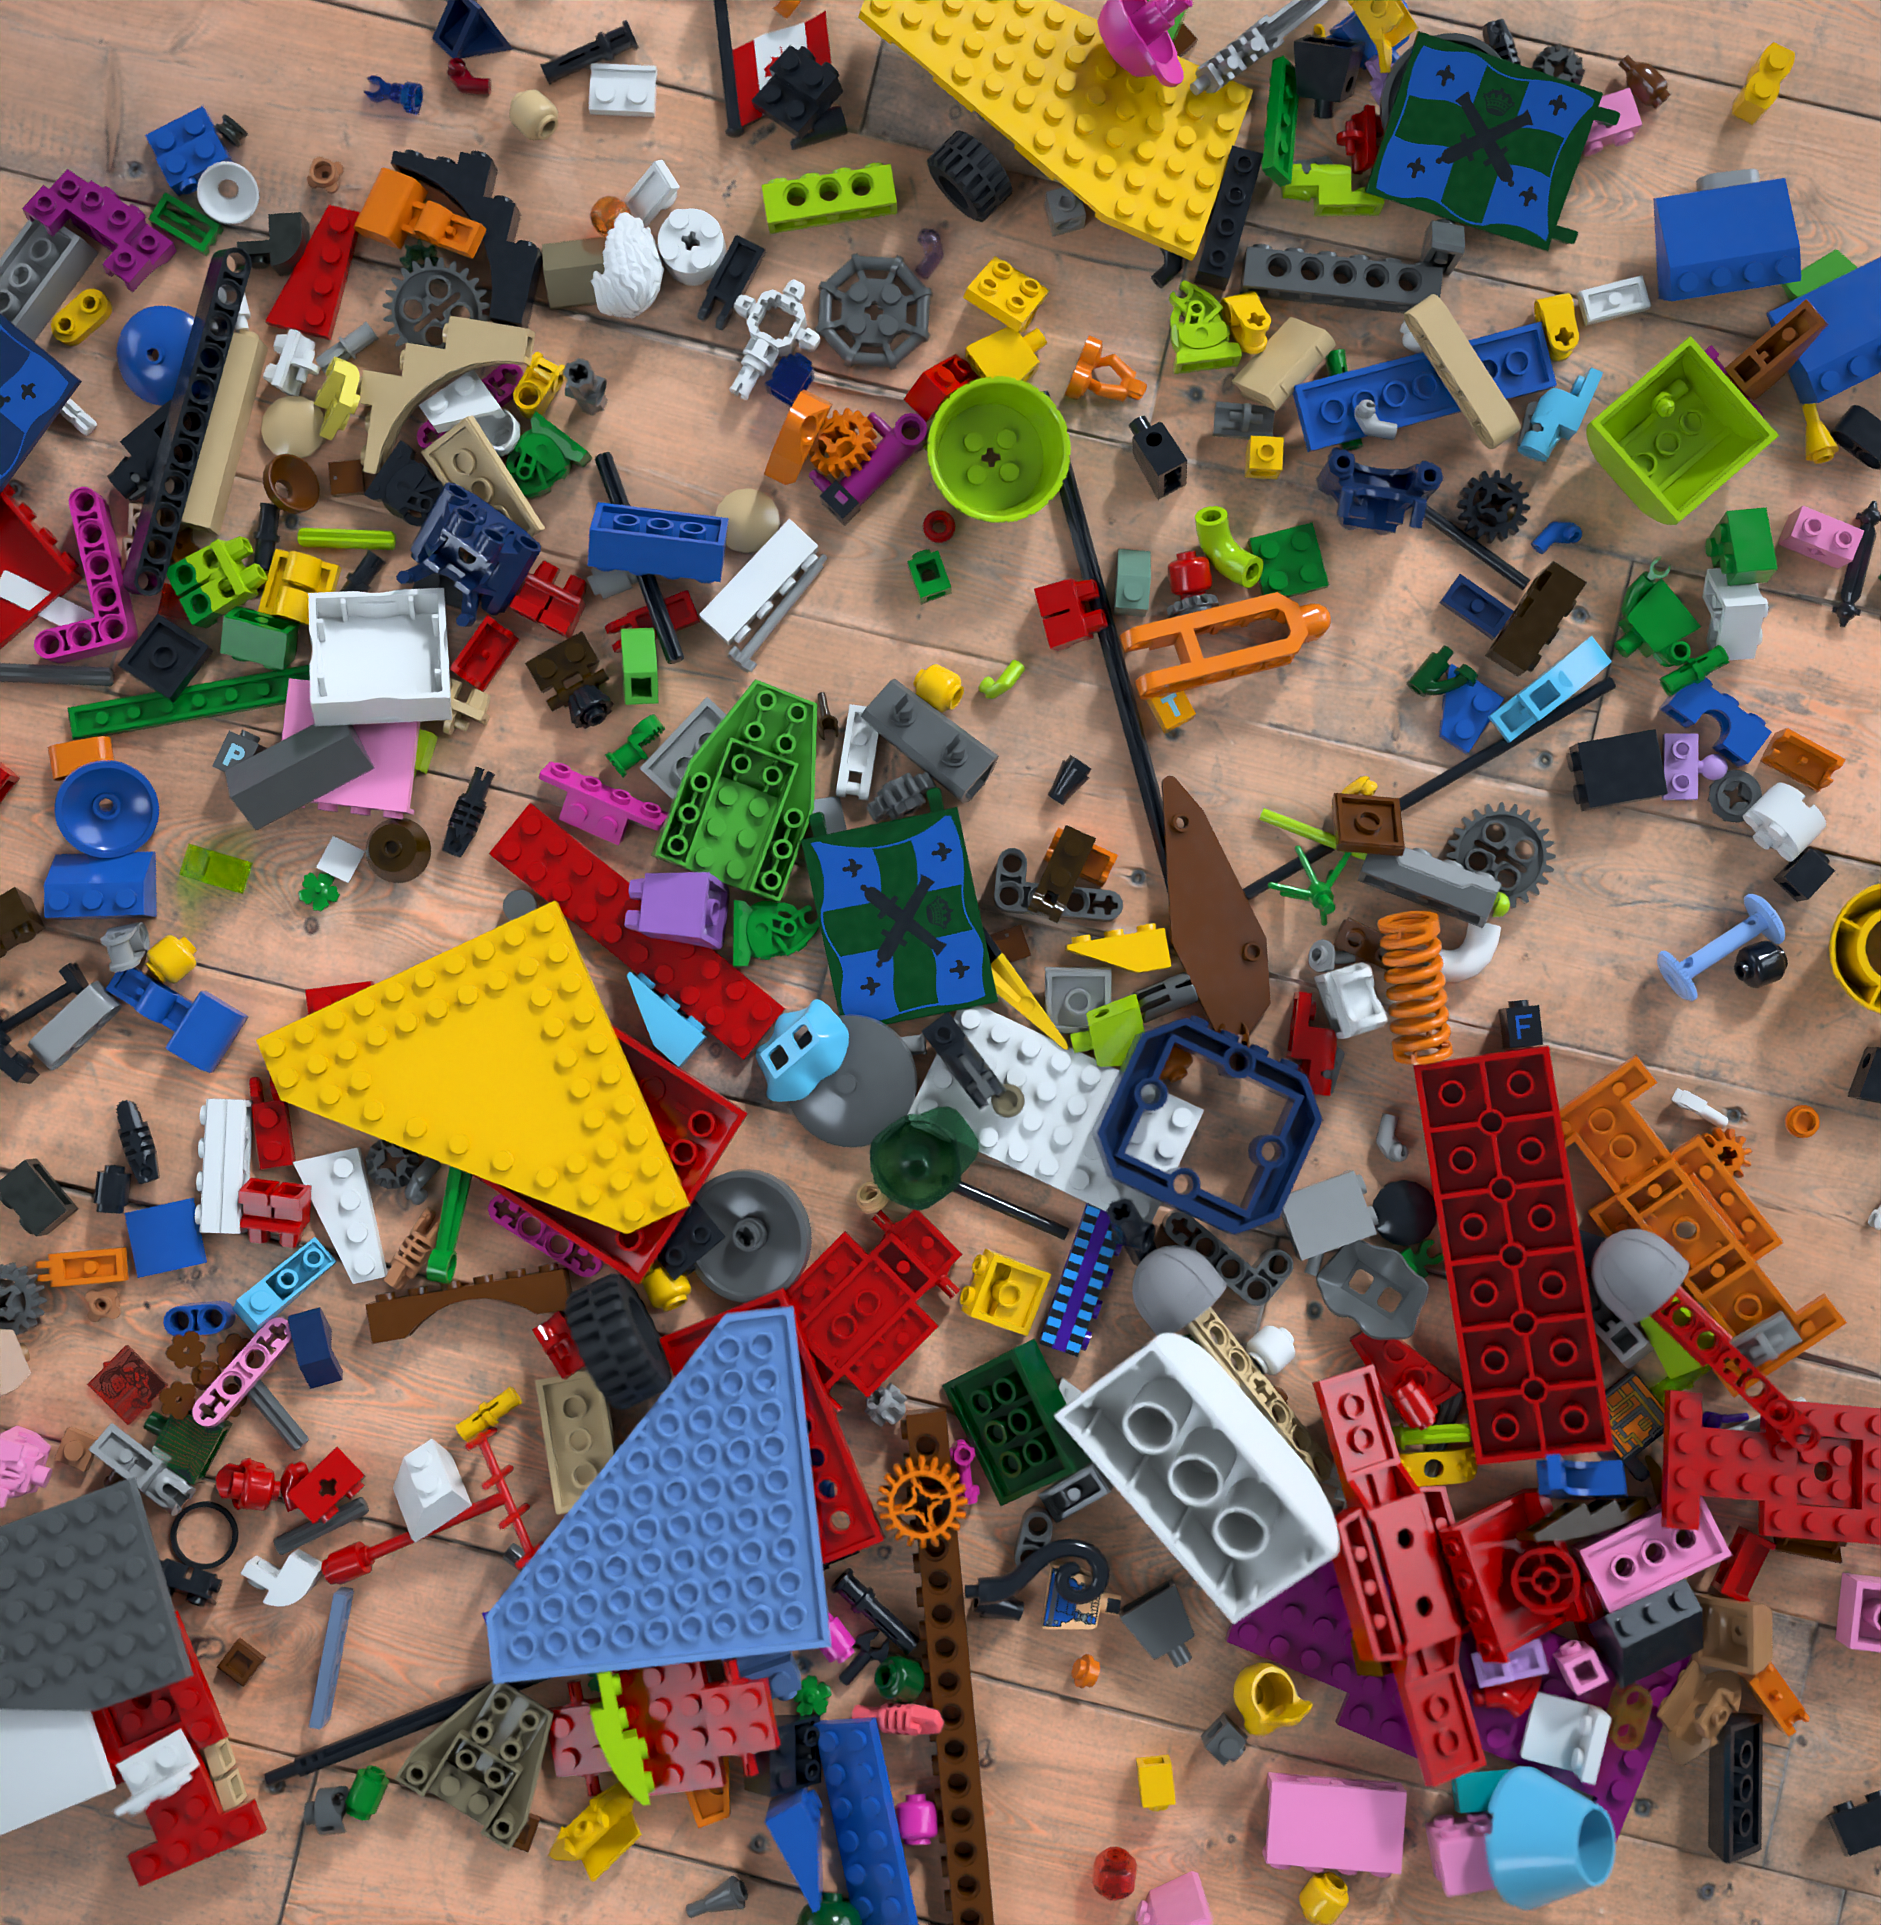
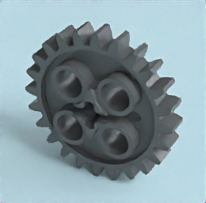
M429 257L425 258L424 268H421L416 261H413L412 267L414 272L412 273L405 268H401L404 279L402 281L394 277L391 279L397 287L396 291H385L393 300L392 302L384 303L382 307L392 310V315L384 317L383 320L394 323V327L388 331V335L399 334L400 338L395 344L396 347L405 343L445 349L446 343L433 345L428 341L426 333L431 326H437L443 330L444 325L449 323V317L452 316V310L456 306L466 307L470 313V319L485 322L491 321L489 316L482 314L483 309L491 306L490 303L480 301V297L486 293V290L476 291L474 288L479 278L469 281L466 278L469 272L468 268L458 273L456 271V261H453L449 268H446L442 257L439 258L437 266H433ZM440 278L447 283L448 293L445 297L437 298L432 295L430 284L434 279ZM456 292L460 293L461 297L443 311L442 314L445 317L443 321L435 318L419 332L414 330L415 325L431 314L432 309L430 305L432 303L435 306H440ZM410 299L419 301L423 307L422 315L417 319L410 318L405 312V304Z
M1503 802L1499 803L1495 812L1490 804H1486L1484 815L1477 809H1474L1472 811L1473 821L1466 817L1461 819L1465 827L1464 830L1456 827L1453 829L1454 834L1459 838L1458 840H1449L1447 842L1449 846L1455 848V852L1447 853L1445 858L1455 860L1463 866V869L1473 873H1488L1497 882V876L1500 871L1508 870L1512 872L1515 877L1514 885L1510 888L1500 886L1498 892L1504 893L1508 897L1511 909L1516 907L1517 897L1524 904L1528 903L1527 892L1529 891L1537 896L1540 894V891L1536 884L1547 885L1549 882L1542 876L1543 872L1551 873L1554 871V868L1546 864V861L1556 858L1555 854L1547 853L1546 850L1554 844V841H1544L1543 839L1550 830L1548 828L1538 830L1537 826L1541 818L1539 817L1530 822L1528 820L1530 815L1529 809L1522 813V815L1517 814V804H1514L1509 812L1505 811ZM1496 825L1502 829L1503 838L1500 842L1494 843L1487 838L1486 829L1488 826ZM1479 840L1496 852L1502 848L1505 849V857L1524 866L1526 872L1522 873L1506 861L1496 864L1494 862L1496 856L1476 846L1474 841ZM1518 842H1526L1531 846L1532 854L1529 859H1521L1516 855L1515 846ZM1478 853L1484 856L1486 866L1483 870L1476 871L1470 867L1468 859L1471 854Z

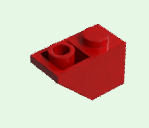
M954 354L924 371L904 397V400L925 422H928L935 417L940 406L946 399L950 398L949 396L965 384L969 385L971 381L977 380L979 376L971 369L966 360Z

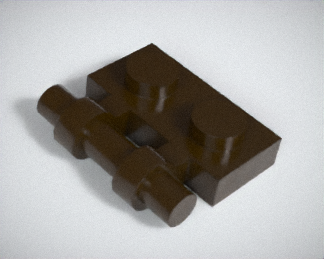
M583 631L525 663L542 693L554 687L557 694L546 700L552 712L563 705L567 708L569 696L580 687L594 685L600 689L599 685L610 680L604 669L594 674L589 670V667L600 661ZM580 673L583 680L566 689L563 682Z

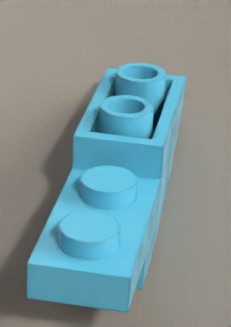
M1590 636L1490 714L1488 718L1507 742H1511L1578 691L1612 661L1595 639Z

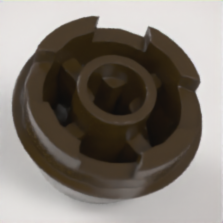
M391 818L383 821L372 830L366 843V858L370 868L378 877L392 883H404L415 879L425 870L431 857V844L427 833L419 824L403 818V820Z

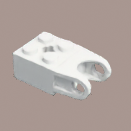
M1361 962L1314 977L1330 1028L1335 1031L1337 1039L1349 1038L1383 1027L1387 1023L1383 1006L1380 1000L1377 999L1374 991L1375 983L1369 965Z

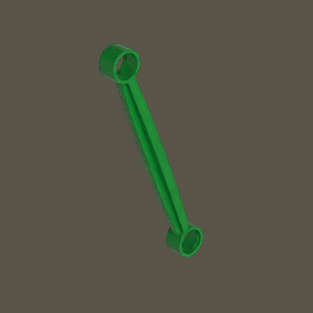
M452 1166L449 1167L436 1248L432 1250L427 1265V1279L445 1284H450L455 1274L457 1265L455 1248L473 1175Z

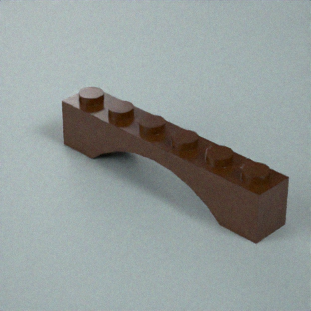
M558 1262L540 1265L538 1266L539 1272L526 1274L525 1268L506 1271V1278L494 1280L493 1274L473 1277V1284L462 1286L460 1280H454L450 1284L440 1283L441 1289L428 1291V1286H420L407 1289L408 1295L396 1297L395 1291L375 1295V1301L365 1304L372 1344L407 1338L438 1310L465 1300H502L522 1306L536 1315L565 1310L566 1300L572 1293L569 1269L567 1267L559 1268Z

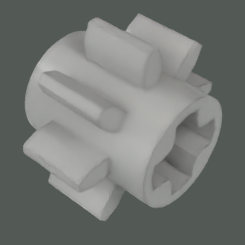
M889 1383L886 1389L879 1386L866 1398L867 1408L864 1411L880 1427L884 1425L885 1421L894 1425L905 1413L906 1407L904 1402L907 1400V1397L901 1394V1390L892 1383Z

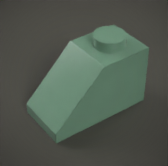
M1118 549L1113 615L1146 616L1149 609L1151 551Z

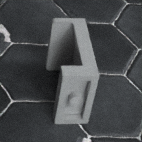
M1347 1170L1343 1174L1290 1193L1281 1215L1297 1259L1302 1261L1377 1234L1374 1226L1379 1224L1373 1207H1367L1363 1194L1367 1193V1189L1360 1174L1356 1175L1353 1170Z

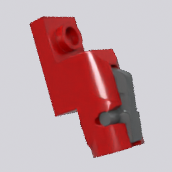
M1294 992L1286 1057L1302 1059L1301 1064H1297L1299 1065L1298 1071L1307 1075L1313 1094L1330 1096L1334 1092L1345 1053L1337 1046V1037L1333 1029L1309 1026V1020L1314 1021L1316 1014V1001H1312L1313 993Z

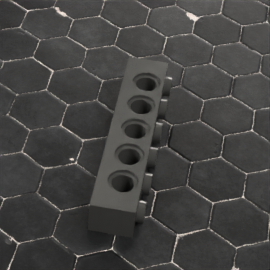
M1255 244L1253 247H1247L1243 257L1239 293L1255 291L1259 298L1405 313L1431 294H1435L1440 298L1443 268L1434 267V264L1430 262H1417L1415 265L1402 264L1401 260L1395 258L1375 261L1369 260V257L1365 255H1352L1348 258L1339 257L1331 251L1311 254L1304 253L1305 251L1300 248L1292 247L1284 251L1272 249L1271 246L1266 244ZM1277 266L1282 269L1284 275L1275 277L1270 274L1268 268ZM1311 270L1316 275V279L1311 281L1304 279L1301 271ZM1336 273L1344 274L1348 278L1349 283L1340 284L1335 281L1333 275ZM1366 278H1377L1381 286L1378 288L1368 285ZM1406 280L1410 282L1413 290L1405 291L1401 289L1399 281Z

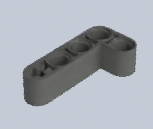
M1016 848L1004 850L999 855L996 868L994 902L1001 911L1008 913L1048 916L1039 911L1035 914L1027 910L1039 883L1026 882L1027 858L1025 854ZM1013 855L1020 859L1021 868L1019 871L1011 873L1004 869L1003 860L1007 856ZM1074 887L1071 894L1079 895L1082 898L1083 909L1073 912L1065 906L1060 918L1109 922L1116 919L1122 912L1123 900L1119 894L1111 890ZM1012 888L1017 892L1018 901L1014 905L1008 906L1001 902L999 894L1003 889ZM1047 890L1046 893L1049 894L1051 902L1056 904L1059 895ZM1089 895L1095 896L1093 903H1103L1106 898H1110V903L1116 905V909L1111 910L1109 915H1106L1103 908L1093 907V914H1088L1087 911L1090 906Z
M1175 1209L1169 1211L1163 1218L1162 1227L1164 1232L1178 1245L1196 1250V1243L1200 1239L1209 1238L1212 1242V1250L1204 1256L1227 1283V1286L1251 1305L1260 1306L1267 1303L1293 1270L1292 1258L1288 1253L1279 1248L1267 1249L1250 1266L1192 1216ZM1184 1217L1183 1225L1194 1234L1188 1238L1179 1230L1172 1233L1174 1226L1171 1224V1221L1174 1218L1181 1220ZM1189 1239L1187 1245H1185L1184 1241ZM1275 1255H1281L1284 1259L1283 1269L1276 1273L1271 1272L1268 1267L1270 1258ZM1234 1259L1238 1265L1237 1272L1230 1277L1224 1276L1221 1271L1222 1264L1226 1260ZM1253 1281H1261L1263 1284V1292L1257 1298H1250L1247 1294V1287Z

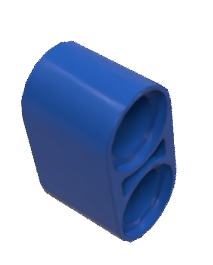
M226 1301L187 1303L167 1311L163 1324L166 1331L173 1336L177 1334L183 1336L187 1331H195L199 1335L214 1334L230 1328L236 1320V1313L233 1311V1306ZM213 1309H217L222 1314L220 1326L214 1324L211 1320ZM180 1312L186 1313L189 1318L187 1328H183L178 1322Z

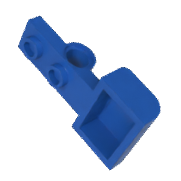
M136 967L116 972L105 989L133 1006L141 1015L173 1030L174 1034L165 1048L208 1073L215 1071L249 1017L208 991H200L194 1002Z

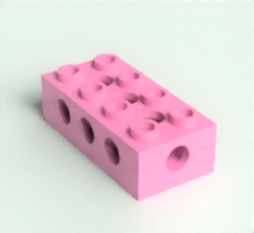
M1700 1496L1699 1531L1684 1529L1685 1538L1679 1544L1676 1542V1534L1681 1529L1661 1527V1502L1651 1507V1510L1625 1524L1594 1534L1571 1545L1586 1579H1591L1602 1609L1612 1613L1732 1556L1703 1496ZM1654 1543L1655 1553L1651 1557L1646 1558L1645 1551L1647 1546ZM1624 1557V1569L1616 1572L1615 1564L1617 1560Z

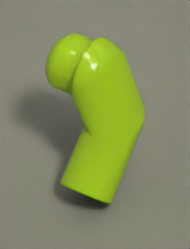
M1676 379L1652 400V412L1656 415L1659 414L1663 418L1669 417L1674 412V403L1688 392L1687 385L1681 379Z
M1012 660L996 682L987 676L980 683L978 690L986 695L985 698L995 699L1014 686L1025 671V667L1019 661Z

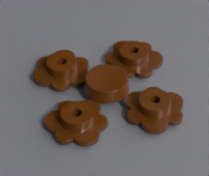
M187 1331L183 1336L180 1334L175 1335L172 1338V1345L166 1349V1357L170 1361H174V1365L178 1369H183L186 1365L193 1367L190 1374L193 1384L186 1383L183 1385L180 1381H174L170 1388L162 1389L159 1393V1400L163 1403L161 1411L166 1415L171 1414L178 1420L185 1418L188 1410H192L196 1403L194 1397L197 1389L206 1391L221 1374L220 1367L226 1369L251 1340L248 1338L242 1339L237 1333L229 1334L225 1339V1343H220L217 1346V1352L220 1355L217 1358L216 1364L212 1361H202L201 1353L205 1351L206 1346L203 1342L199 1341L200 1337L197 1332ZM253 1351L247 1356V1364L251 1363L254 1358ZM230 1383L227 1387L223 1385L224 1392L228 1395H234L240 1391L235 1383ZM216 1390L212 1396L218 1400L211 1407H208L214 1411L220 1402L226 1407L230 1401L224 1403L225 1399ZM247 1395L223 1421L227 1420L230 1416L237 1417L240 1415V1407L246 1404Z

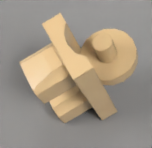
M450 678L452 720H441L444 722L443 732L451 735L456 728L467 731L470 723L460 719L461 715L487 726L490 716L486 712L491 696L473 688L466 704L456 699L463 684Z

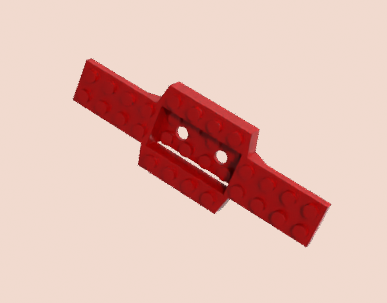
M1373 1364L1312 1382L1347 1505L1344 1510L1334 1516L1339 1544L1337 1555L1332 1557L1359 1658L1361 1661H1391L1425 1786L1435 1787L1487 1765L1458 1664L1461 1636L1468 1632L1471 1626L1466 1617L1465 1608L1459 1590L1455 1585L1454 1576L1439 1535V1531L1455 1524V1519L1445 1486L1418 1487L1401 1463ZM1366 1519L1371 1521V1531L1376 1536L1381 1554L1380 1563L1387 1575L1390 1586V1598L1395 1604L1400 1622L1399 1630L1405 1639L1403 1644H1401ZM1401 1529H1405L1410 1536V1543L1405 1549L1401 1548L1397 1542V1534ZM1421 1596L1425 1597L1429 1603V1610L1423 1617L1419 1615L1416 1609V1602Z

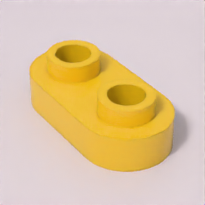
M97 289L82 291L53 317L51 321L52 334L67 346H75L82 343L108 320L112 313L111 301ZM92 300H95V306L91 309H87L88 303ZM66 322H71V327L63 331V325Z

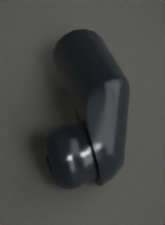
M1160 248L1162 255H1164V265L1151 276V279L1157 287L1162 289L1182 270L1183 257Z

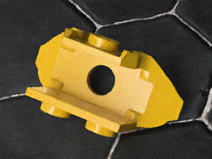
M1347 0L1376 46L1380 72L1383 74L1389 73L1392 63V48L1419 27L1402 0Z
M620 1781L589 1800L590 1805L566 1828L561 1827L552 1847L549 1849L548 1856L556 1861L582 1860L590 1881L595 1882L642 1836L631 1812L635 1798H629L628 1790Z

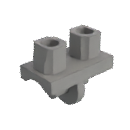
M1781 1310L1737 1335L1730 1343L1757 1367L1769 1359L1772 1361L1777 1359L1778 1354L1800 1343L1802 1340Z

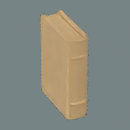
M1290 316L1267 341L1265 350L1256 354L1234 377L1232 382L1241 390V396L1277 411L1294 392V386L1301 384L1336 346L1335 341L1328 331Z

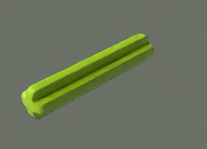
M300 528L297 537L298 544L302 547L393 550L396 546V535L392 531Z

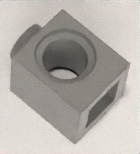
M1066 187L1046 192L1044 206L1052 236L1084 228L1086 212L1082 200Z

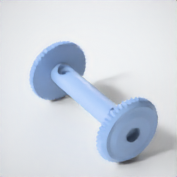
M1755 894L1746 895L1744 897V904L1750 917L1680 963L1671 953L1669 954L1665 950L1658 954L1657 964L1668 985L1678 996L1688 1001L1697 999V989L1692 982V978L1760 933L1772 941V943L1781 944L1784 941V925L1776 911L1765 899Z

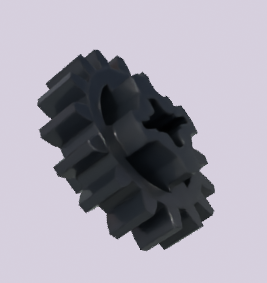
M1495 470L1490 478L1487 472L1483 471L1479 475V481L1472 477L1467 482L1469 488L1464 487L1459 494L1465 499L1459 500L1456 507L1464 509V512L1457 518L1458 521L1467 520L1468 524L1464 528L1465 532L1471 529L1476 531L1474 539L1478 540L1482 535H1486L1487 543H1492L1495 537L1498 536V539L1503 542L1508 538V533L1514 536L1519 532L1517 525L1523 526L1526 523L1527 518L1521 514L1527 513L1530 510L1531 506L1523 504L1529 493L1519 492L1518 489L1523 483L1521 481L1515 484L1511 483V473L1503 479L1500 478L1499 470ZM1480 490V502L1473 506L1474 496ZM1489 503L1498 506L1502 505L1497 511L1495 508H1485ZM1514 507L1513 516L1510 522L1507 523V511ZM1479 520H1481V521L1487 523L1489 526L1483 524V523L1480 522Z

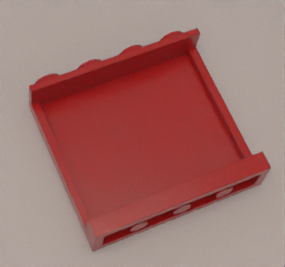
M9 483L0 494V578L3 572L7 570L51 593L30 611L0 597V650L39 617L38 614L58 597H62L83 579L76 570L79 567L77 561L67 551L60 552L55 546L58 542L57 538L46 527L40 528L34 522L37 518L36 514L24 502L19 504L14 499L13 495L16 491Z
M1523 1488L1439 1531L1443 1550L1448 1558L1454 1582L1459 1590L1465 1614L1472 1628L1477 1643V1650L1481 1655L1483 1663L1506 1664L1510 1662L1507 1655L1510 1652L1566 1621H1583L1590 1617L1581 1588L1577 1598L1575 1597L1574 1601L1564 1612L1553 1615L1536 1614L1530 1611V1608L1524 1606L1522 1602L1520 1603L1514 1595L1511 1586V1568L1518 1554L1527 1547L1539 1543L1553 1544L1569 1554L1564 1540L1524 1541L1518 1540L1516 1537V1533L1554 1510L1550 1498L1539 1495V1488Z

